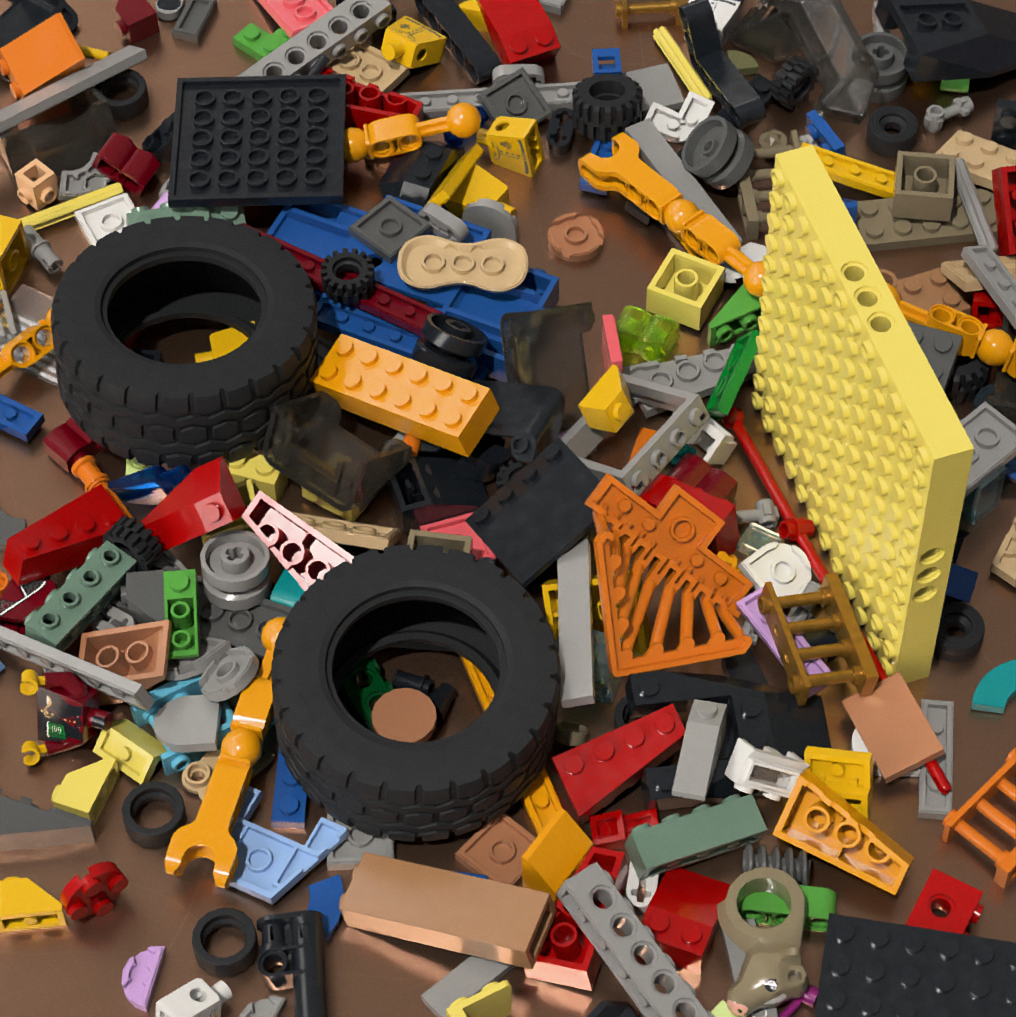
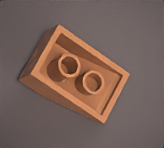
M168 619L82 633L79 658L142 684L145 689H148L166 679L172 622ZM98 691L99 706L124 702Z

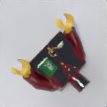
M26 669L21 674L20 692L24 695H33L37 692L38 740L43 741V744L39 745L35 741L28 740L22 745V753L28 751L35 752L33 755H27L23 758L25 765L32 766L38 763L41 754L46 753L47 756L80 747L86 744L99 729L108 731L111 728L113 713L99 709V692L97 689L85 684L73 672H43L42 676H38L36 671Z

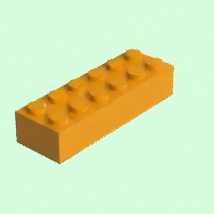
M342 333L309 380L320 400L466 457L470 456L500 410L491 389Z

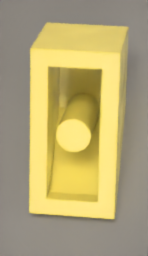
M108 757L67 773L61 785H56L51 797L53 806L90 819L95 826L120 777L116 758Z

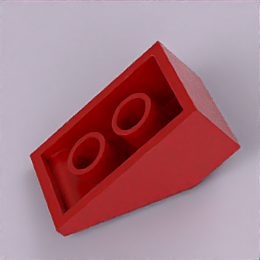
M476 0L501 65L537 64L556 57L561 45L552 22L538 0Z
M677 868L665 873L646 909L641 923L652 931L655 942L663 953L668 954L672 958L675 966L701 974L720 925L717 904L726 899L730 884L683 868Z

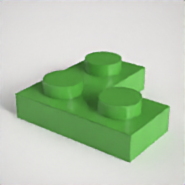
M251 22L233 37V45L259 61L290 38L281 27L274 33L269 34Z

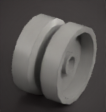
M239 529L228 530L212 536L204 544L200 553L204 594L212 604L221 609L231 611L247 610L259 605L269 595L272 587L269 548L258 535Z

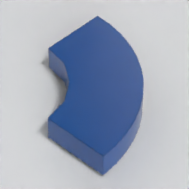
M340 874L308 886L310 900L307 910L318 911L323 914L325 944L334 935V931L342 916L339 911V901L344 893Z

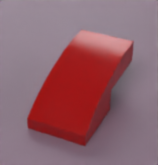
M656 808L624 815L622 810H616L589 817L594 847L604 849H626L624 844L633 828L645 823H649L650 826L660 824V817Z

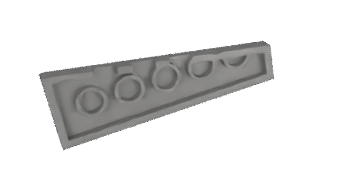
M731 344L728 349L715 351L714 348L706 349L700 355L687 357L686 354L674 356V360L658 363V360L626 366L623 367V374L699 394L703 398L712 394L734 344ZM754 359L743 383L752 380L753 374L756 373ZM637 402L646 418L668 411Z

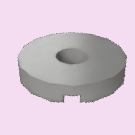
M243 646L231 648L226 652L228 656L222 660L219 657L215 658L207 666L200 678L199 686L202 688L201 692L209 701H225L237 695L252 681L258 671L259 660L250 648Z

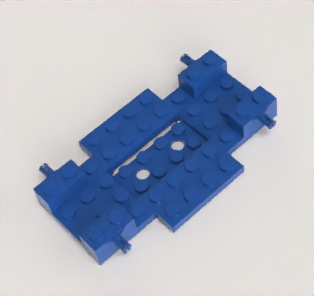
M394 197L417 215L423 208V206ZM346 204L284 206L267 234L323 259L327 255L333 258V251L338 250L339 254L343 253L342 248H347L350 253L352 248L358 249V255L363 251L371 259L374 257L380 258L383 261L382 264L374 267L376 283L407 297L424 301L427 306L435 308L445 315L464 320L483 331L488 337V343L483 355L475 357L478 361V367L473 379L485 380L488 377L501 382L512 383L523 364V347L539 319L548 321L559 302V278L547 274L544 269L540 271V268L532 269L528 267L523 282L514 290L506 293H491L465 285L446 286L434 290L413 288L400 278L397 270V260L392 264L388 263L349 234V227L367 213L366 211ZM462 220L469 229V236L461 243H475L492 238L490 229ZM313 288L318 302V328L339 336L342 333L398 355L410 356L414 360L412 358V351L417 339L421 338V336L351 304H343L342 300L336 303L333 297L329 299L326 293Z

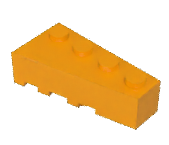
M805 769L799 775L772 834L893 895H896L901 888L914 860L910 853L808 769Z

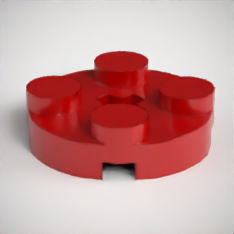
M104 861L96 863L87 868L90 874L82 879L76 875L64 887L60 895V902L71 920L75 921L93 914L101 917L113 909V901L129 883L126 876L114 862Z

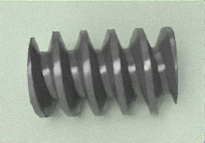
M747 843L743 852L741 874L755 868L768 866L785 871L797 883L801 882L802 885H809L811 859H808L806 851L801 849L797 858H794L792 848L788 847L784 856H781L779 847L774 846L770 855H767L764 844H761L757 853H754L752 844Z

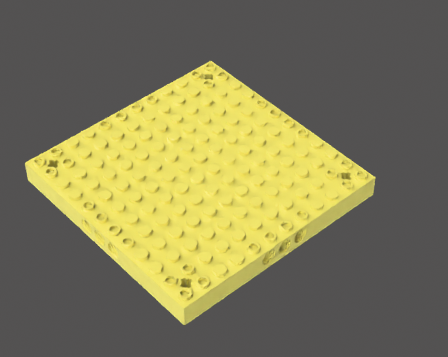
M809 145L775 154L774 169H771L773 187L772 191L769 192L771 209L770 213L767 214L769 231L765 235L767 253L763 256L765 275L761 277L763 296L759 298L761 316L758 317V326L760 331L759 336H756L758 353L754 356L756 373L752 376L754 392L751 393V400L755 410L759 409L762 414V423L767 433L770 432L773 437V446L778 456L781 455L784 460L787 477L795 482L797 498L800 503L804 502L807 507L808 519L812 520L819 532L821 548L823 551H828L831 557L832 570L840 576L847 598L852 600L855 607L856 620L860 626L864 625L869 644L873 651L876 650L879 661L888 677L900 672L904 681L909 683L929 677L974 446L814 146Z

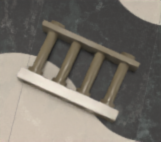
M791 130L790 145L754 148L752 160L775 158V154L800 148L804 141H799L797 130ZM749 167L746 173L734 184L746 240L758 239L759 227L768 224L767 214L770 212L757 210L759 202H769V192L772 190L758 191L757 188H752V184H754V181L771 180V169L774 168L753 170L752 167Z

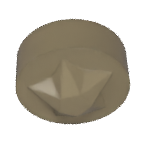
M767 130L759 137V148L787 145V137L778 130Z
M561 721L556 724L554 739L568 747L579 746L586 743L588 729L579 722Z

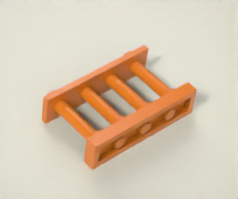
M1016 747L1007 756L1006 763L958 811L955 809L951 810L942 822L944 830L941 840L946 844L959 833L995 861L994 866L997 869L993 881L1003 889L1016 877V847L1011 852L1008 850L1002 851L970 826L968 822L980 812L1016 840V823L989 803L999 791L1016 803V786L1010 782L1016 775Z

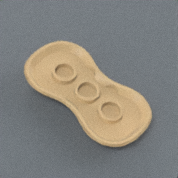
M422 235L408 240L401 247L397 259V270L400 278L405 283L419 290H434L446 286L465 285L491 293H506L514 290L525 279L528 271V255L521 244L506 238H493L475 243H460L439 236Z

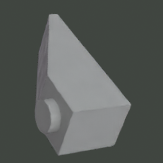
M694 699L686 724L672 788V796L705 801L726 735L727 704Z

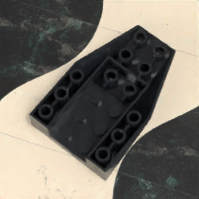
M878 0L875 14L882 27L891 30L899 29L908 44L903 65L913 82L990 78L1016 69L1015 12L972 0Z

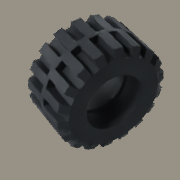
M610 73L593 75L583 79L582 82H578L572 91L574 128L581 135L588 136L590 139L612 141L611 138L621 132L624 133L625 128L643 121V90L637 81H633L628 76L624 77L620 74Z
M975 354L973 359H970L969 356L958 355L956 362L963 365L954 366L945 394L949 401L962 404L963 400L973 401L979 390L989 384L992 366H987L980 361L977 354Z

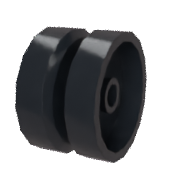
M441 313L428 314L421 328V333L424 337L417 339L412 351V358L417 362L463 379L472 380L478 367V361L475 357L483 355L488 343V337L474 325L459 318Z

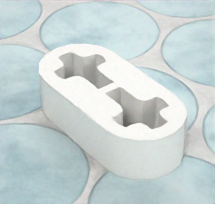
M630 860L625 898L631 902L634 913L645 914L657 890L659 875L639 881ZM639 887L645 888L643 902H637Z

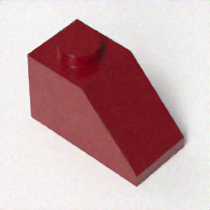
M118 0L115 8L117 21L114 25L118 34L121 37L124 36L131 45L160 32L157 12L147 0Z

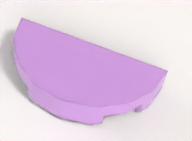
M165 946L147 947L148 950L129 958L122 971L121 983L127 1000L135 1008L148 1012L166 954Z

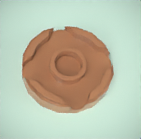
M567 213L554 219L547 233V243L550 251L564 261H588L597 256L602 250L604 230L602 224L590 215L588 218L582 216V213Z
M411 688L394 689L383 694L375 702L371 713L374 733L396 741L426 742L433 735L436 728L435 705L430 697L419 690Z

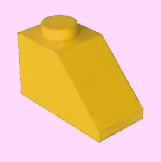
M612 364L578 404L589 428L617 433L634 413L629 388L617 365Z
M7 877L0 881V933L67 926V919L62 904L30 879Z

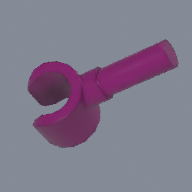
M809 983L803 997L795 998L778 1017H790L800 1008L802 1003L813 1008L817 1003L818 988Z

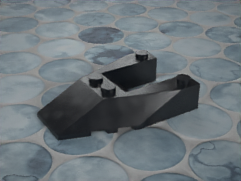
M670 671L630 674L625 685L630 718L644 717L670 704L674 705L677 713L690 712L694 699L727 704L726 735L705 801L672 796L677 765L645 768L640 779L645 810L656 808L658 811L694 807L703 804H722L721 801L731 795L740 794V797L749 795L734 788L735 783L724 775L738 738L745 739L757 749L763 750L764 746H769L783 756H786L788 751L793 752L803 760L804 751L807 746L831 748L822 696L812 695L807 698L805 705L799 706L795 695L791 694L789 689L722 675ZM754 765L750 776L775 783L780 771ZM754 789L752 795L758 793L760 790Z

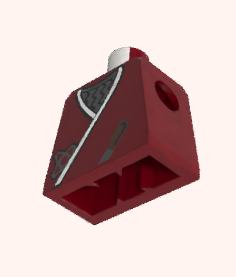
M51 576L20 586L11 578L0 597V625L25 636L24 622L33 610L38 611L45 604V600L50 592L55 588L58 589L54 581H49Z

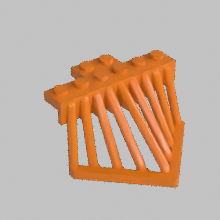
M606 473L584 504L593 510L592 517L597 532L593 543L609 672L615 677H622L745 654L752 644V639L746 635L735 617L738 618L741 614L736 609V602L745 597L754 583L707 548L723 527L725 521L676 484L671 487L655 509L612 475ZM637 549L636 554H635V557H634V560H633V563H632V567H631V570H630V573H629V576H628V579H627V582H626V577H627V573H628V568H629V563H630L631 555H632V554L635 552V550ZM651 562L632 615L628 621L642 574ZM666 575L649 648L644 655L633 657L632 649L653 592ZM682 586L680 643L677 649L664 651L662 645L674 596ZM698 596L710 633V639L707 644L695 646L693 640L694 600ZM620 601V604H619V607H618V610H617L616 604ZM717 615L734 639L725 640V635L722 633Z

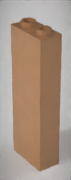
M364 852L360 863L354 867L352 881L347 892L342 894L339 901V911L349 927L532 970L557 912L551 895L547 892Z

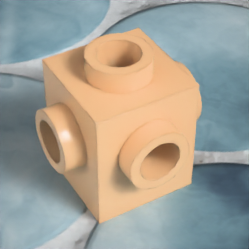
M37 158L15 173L18 187L17 195L24 204H30L39 211L58 197V178L55 172Z

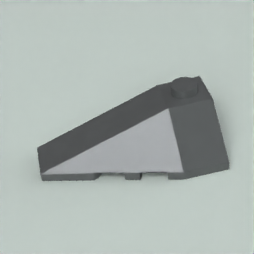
M0 788V851L95 842L97 835L92 820L55 807L49 808L48 811L42 810L32 803V799L24 796L21 797L20 801H16L2 796L1 792L3 789Z

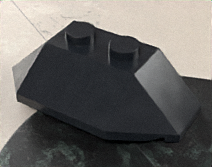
M425 141L415 151L395 155L378 184L383 199L386 195H391L424 207L457 161L464 155L465 149L440 141Z

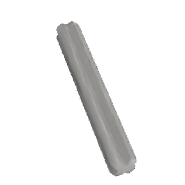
M963 158L955 159L954 181L978 244H989L993 251L997 253L998 244L966 162Z

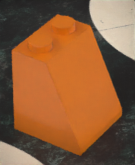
M59 12L0 48V72L3 76L7 75L11 81L9 87L14 98H20L21 100L85 68L86 58L64 17Z

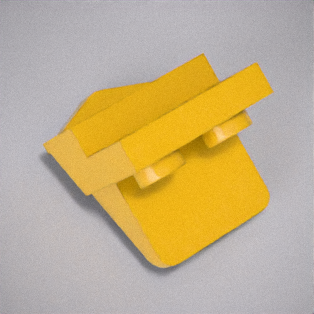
M807 746L804 751V761L810 766L806 769L869 819L873 801V778L875 774L873 753Z

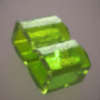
M625 306L616 321L621 352L639 354L648 362L658 360V363L666 362L680 337L679 324L664 316L651 315L649 312L638 307Z

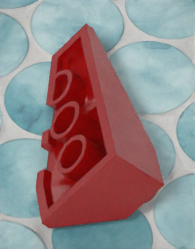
M222 456L195 468L141 522L146 530L149 528L152 531V536L158 538L159 541L157 543L161 544V551H166L241 518L246 507Z

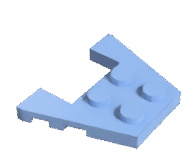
M249 786L232 833L237 846L239 865L231 886L273 905L348 837L349 832L348 828L321 817L305 845H302L249 822L250 817L263 798L260 790Z

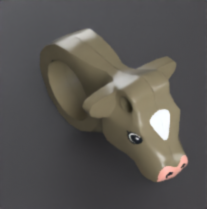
M766 866L742 873L730 885L726 899L717 904L718 921L722 930L735 945L746 953L739 977L727 992V1007L735 1017H747L758 1009L777 1007L789 999L803 997L809 985V978L801 960V944L806 919L803 891L796 880L783 870ZM755 892H769L785 901L790 913L781 924L773 928L761 929L751 926L743 920L737 909L746 896Z

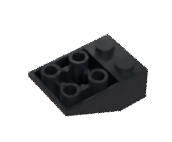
M412 456L384 464L386 486L403 533L410 532V529H420V526L474 512L489 500L483 483L470 481L452 474L454 458Z

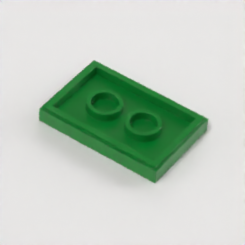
M756 329L737 338L710 396L706 409L710 417L715 421L728 415L758 350L756 336H759V331Z

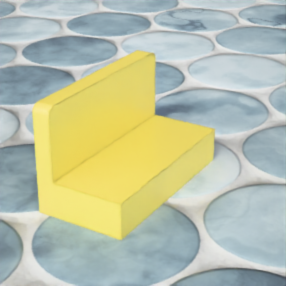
M128 719L113 721L108 731H101L93 752L103 759L108 757L116 758L120 771L139 784L150 781L158 761L161 760L160 755L165 753L166 750L162 743Z

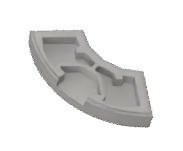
M93 152L90 161L82 168L73 171L62 170L58 200L68 201L108 186L111 183L112 179L101 174L92 165L98 153Z

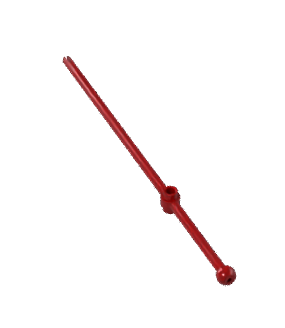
M732 406L728 415L721 418L722 425L727 429L733 430L783 517L784 521H781L778 527L780 537L788 539L790 542H797L800 549L807 555L813 572L820 584H822L825 574H829L809 539L814 535V523L810 519L796 517L743 425L745 420L743 411L738 407ZM861 630L879 674L877 681L879 682L887 678L888 675ZM934 759L924 764L941 794H948L951 790V784L937 760Z

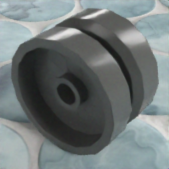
M871 32L860 36L853 42L849 55L847 82L854 95L865 101L886 103L897 99L905 92L909 74L903 65L908 45L904 40L886 32Z
M718 115L710 116L701 121L689 134L682 150L681 162L685 169L700 177L702 181L717 190L727 189L737 183L749 168L754 155V142L750 136L735 128L733 124Z

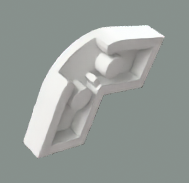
M689 91L679 113L653 101L644 120L649 118L665 140L673 143H685L691 131L701 121L709 117L715 102Z

